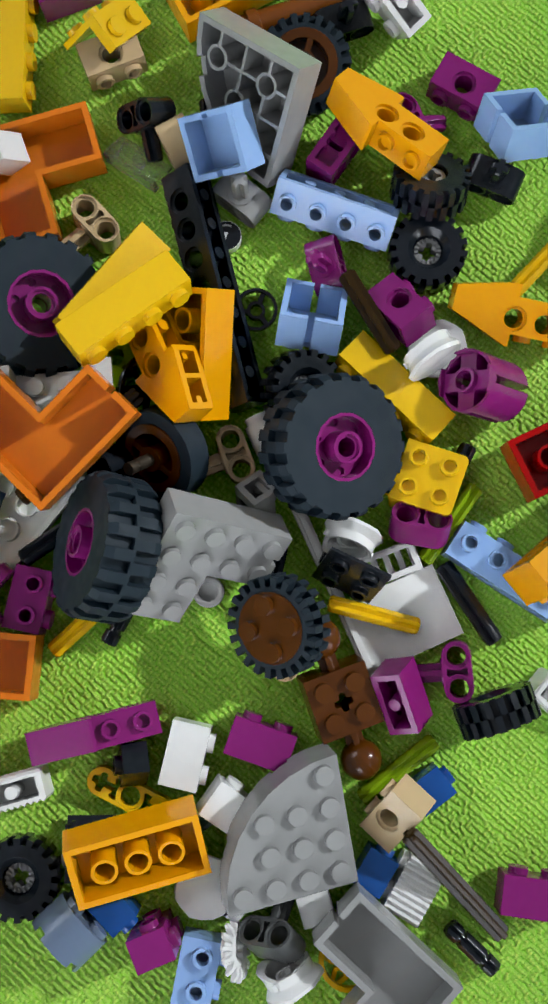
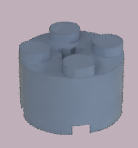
M73 889L70 892L63 891L32 921L35 931L41 927L45 933L40 940L48 951L64 967L72 963L73 972H77L107 942L108 935L105 929L93 915L91 916L86 909L79 911Z

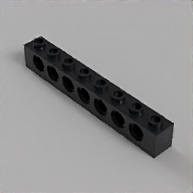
M185 163L161 179L164 197L167 201L179 256L184 271L191 279V286L235 290L229 413H242L266 403L267 400L260 399L259 393L265 392L264 386H259L260 379L262 378L211 180L195 183L190 163Z

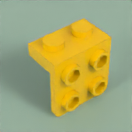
M104 0L100 5L101 9L97 5L93 6L82 16L85 22L83 24L82 22L77 23L67 32L70 38L63 46L68 51L75 44L80 43L95 33L111 54L144 31L151 24V21L135 0Z
M409 438L406 448L401 455L400 462H403L401 471L396 474L395 484L391 491L385 493L388 496L389 506L393 507L396 503L402 502L444 517L451 515L469 464V459L464 455Z

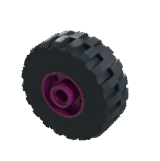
M23 232L19 237L11 235L0 241V366L9 365L15 376L35 377V374L45 373L46 377L56 375L57 372L74 371L81 366L60 339L55 324L52 321L96 272L92 266L95 261L88 253L83 256L76 251L78 245L69 240L66 243L58 241V235L46 233L44 236H36L35 232ZM32 303L38 304L42 309V313L37 312Z
M348 373L308 375L305 379H297L290 383L289 390L280 391L274 398L273 402L275 405L273 408L267 409L263 420L266 421L264 428L259 431L258 441H261V452H258L260 464H264L265 472H263V476L267 485L274 486V495L281 502H286L290 509L297 513L307 514V516L341 521L347 520L349 517L357 518L366 514L367 508L378 506L384 499L382 496L391 491L395 484L396 474L400 473L403 463L400 462L405 448V443L402 441L401 436L403 428L401 420L397 419L394 413L396 409L390 399L383 397L385 395L383 390L376 384H369L366 378L359 375H349Z
M101 470L86 475L85 479L77 484L76 490L69 497L57 531L52 559L53 593L57 598L56 603L58 607L69 617L116 624L130 618L132 613L140 608L142 600L147 596L150 584L157 571L158 557L161 554L163 523L161 521L162 508L158 503L159 497L146 481Z

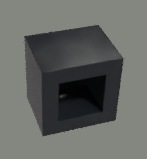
M147 741L120 744L118 755L113 756L114 776L119 775L120 787L147 784L150 774Z

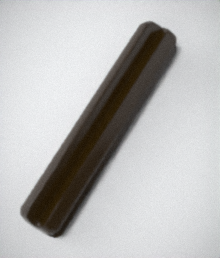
M351 269L344 272L339 277V282L383 353L386 355L394 353L401 347V344L356 271Z

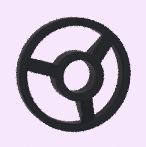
M252 288L244 291L240 297L242 300L249 294L260 293L258 301L251 302L247 309H244L245 316H248L250 320L260 321L263 324L261 327L248 326L249 331L259 332L266 330L274 323L277 317V303L268 291ZM265 295L274 305V314L269 322L264 317L265 307L263 301ZM253 307H259L262 313L254 316L250 313V310Z

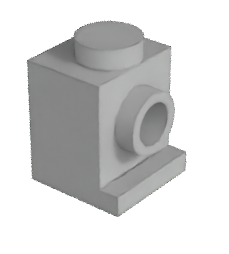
M261 470L235 485L236 504L276 513V496L273 493L275 488L273 485H267Z

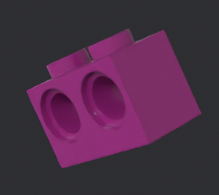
M337 118L333 120L306 158L305 171L307 176L334 185L359 151L358 146Z

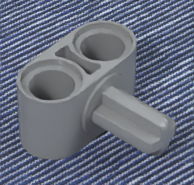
M243 172L241 174L222 176L213 187L216 202L250 228H255L271 207L272 199L262 189L248 180L247 175Z

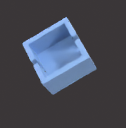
M537 87L483 94L473 126L484 141L489 143V147L499 160L502 158L506 160V163H511L513 161L548 157V100Z
M249 98L177 119L195 183L246 172L265 164Z
M287 278L279 313L275 345L302 350L304 346L309 347V350H317L318 354L337 356L348 297L346 291L341 287L321 284L316 313L310 312L315 283Z

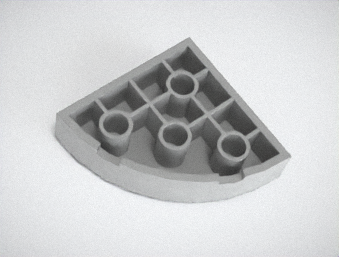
M225 7L201 11L199 13L196 37L197 56H201L203 75L199 76L207 109L249 98L265 164L246 172L263 186L270 188L277 184L278 177L285 168L292 169L322 62Z
M318 744L286 759L287 762L281 765L272 774L269 772L256 784L238 809L227 833V843L223 858H221L219 874L221 900L229 918L358 881L337 754L328 744Z

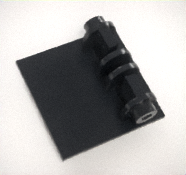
M331 547L328 553H322L318 562L320 564L311 576L319 580L324 586L336 588L347 593L352 599L367 604L371 602L392 577L391 574L334 547Z

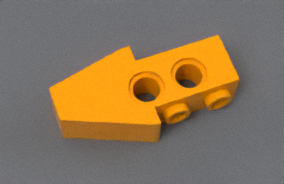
M348 67L335 77L326 100V105L360 150L370 145L419 181L438 163L449 139L403 107L402 103L405 97Z
M515 282L453 283L447 308L496 343L507 347L511 334V341L530 345L531 339L543 341L541 347L548 348V303L520 297L523 284ZM514 309L517 312V321L512 326H507L504 322V316L509 310ZM540 316H545L547 327L538 333L535 330V321Z
M167 311L159 322L153 326L144 327L129 342V346L142 373L135 382L174 423L199 422L213 409L199 351L196 345L184 344L170 312Z

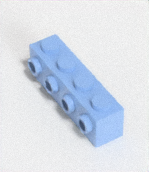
M285 168L278 177L269 212L276 214L277 218L282 221H296L305 224L309 230L315 232L326 231L335 234L341 241L350 242L352 240L363 244L370 251L378 252L381 250L386 252L401 207L396 209L393 204Z
M471 520L470 523L467 521L462 522L440 555L452 561L540 620L548 623V601L544 604L538 601L527 606L502 576L522 558L513 552L515 547L500 537L497 540L486 534L487 528L474 520Z
M186 926L170 1004H211V1000L218 1001L222 979H217L216 974L218 966L224 967L221 962L220 951L222 933Z

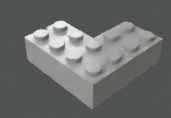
M167 487L159 502L162 508L163 534H161L162 548L161 554L158 557L157 571L152 579L147 596L142 600L140 608L133 612L132 615L179 623L207 576L247 584L252 579L271 574L276 567L273 560L279 561L293 540L282 516Z
M358 881L338 901V913L331 909L312 931L313 945L356 984L340 1004H451L464 989L457 973Z

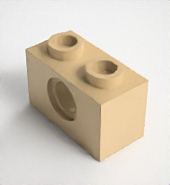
M97 36L75 44L92 91L109 89L115 83L126 79H136L142 73L148 71L145 55L137 36L111 54ZM118 58V61L108 63L110 59Z
M407 773L398 782L392 778L379 793L383 796L382 800L376 796L363 810L368 815L360 823V826L388 853L404 838L403 833L413 827L415 828L436 803V800Z

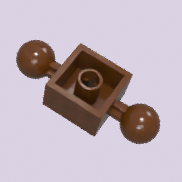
M330 620L323 624L324 628H331L330 636L323 639L329 642L326 650L321 651L323 656L317 661L319 667L297 675L296 678L316 736L324 745L344 738L346 745L342 749L340 757L344 772L355 780H368L378 773L382 764V756L377 745L371 740L365 739L361 730L385 720L365 661L356 654L337 660L335 652L339 648L341 637L338 627ZM343 693L345 695L343 701L337 704L336 702L339 700L338 695Z

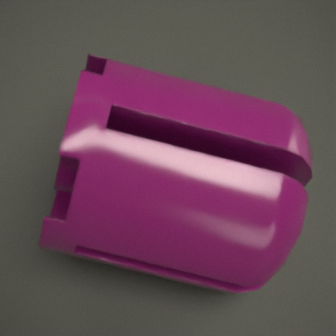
M464 348L456 351L454 354L457 356L450 361L446 370L441 369L438 379L439 396L445 399L447 405L452 408L451 410L494 423L505 422L516 417L526 405L528 394L518 391L529 388L527 377L522 369L514 363L477 349Z

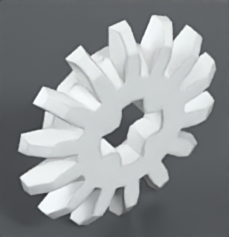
M229 920L230 924L226 923L224 925L226 932L221 934V962L226 970V977L231 975L230 982L240 984L247 976V969L250 967V961L247 957L251 955V951L247 950V947L238 939L237 930L241 922Z

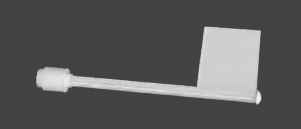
M265 411L245 420L247 425L245 431L257 457H259L258 452H261V441H258L259 431L264 428L266 422L263 420ZM291 509L316 567H318L323 549L307 514L297 513ZM433 564L384 585L369 603V605L418 617L421 622L417 634H410L338 615L356 655L365 661L369 676L376 671L385 659L415 656L464 633ZM326 587L329 596L335 595L345 598L342 591Z

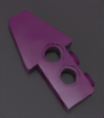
M151 699L25 732V738L31 765L37 766L97 752L103 748L163 732L156 702Z

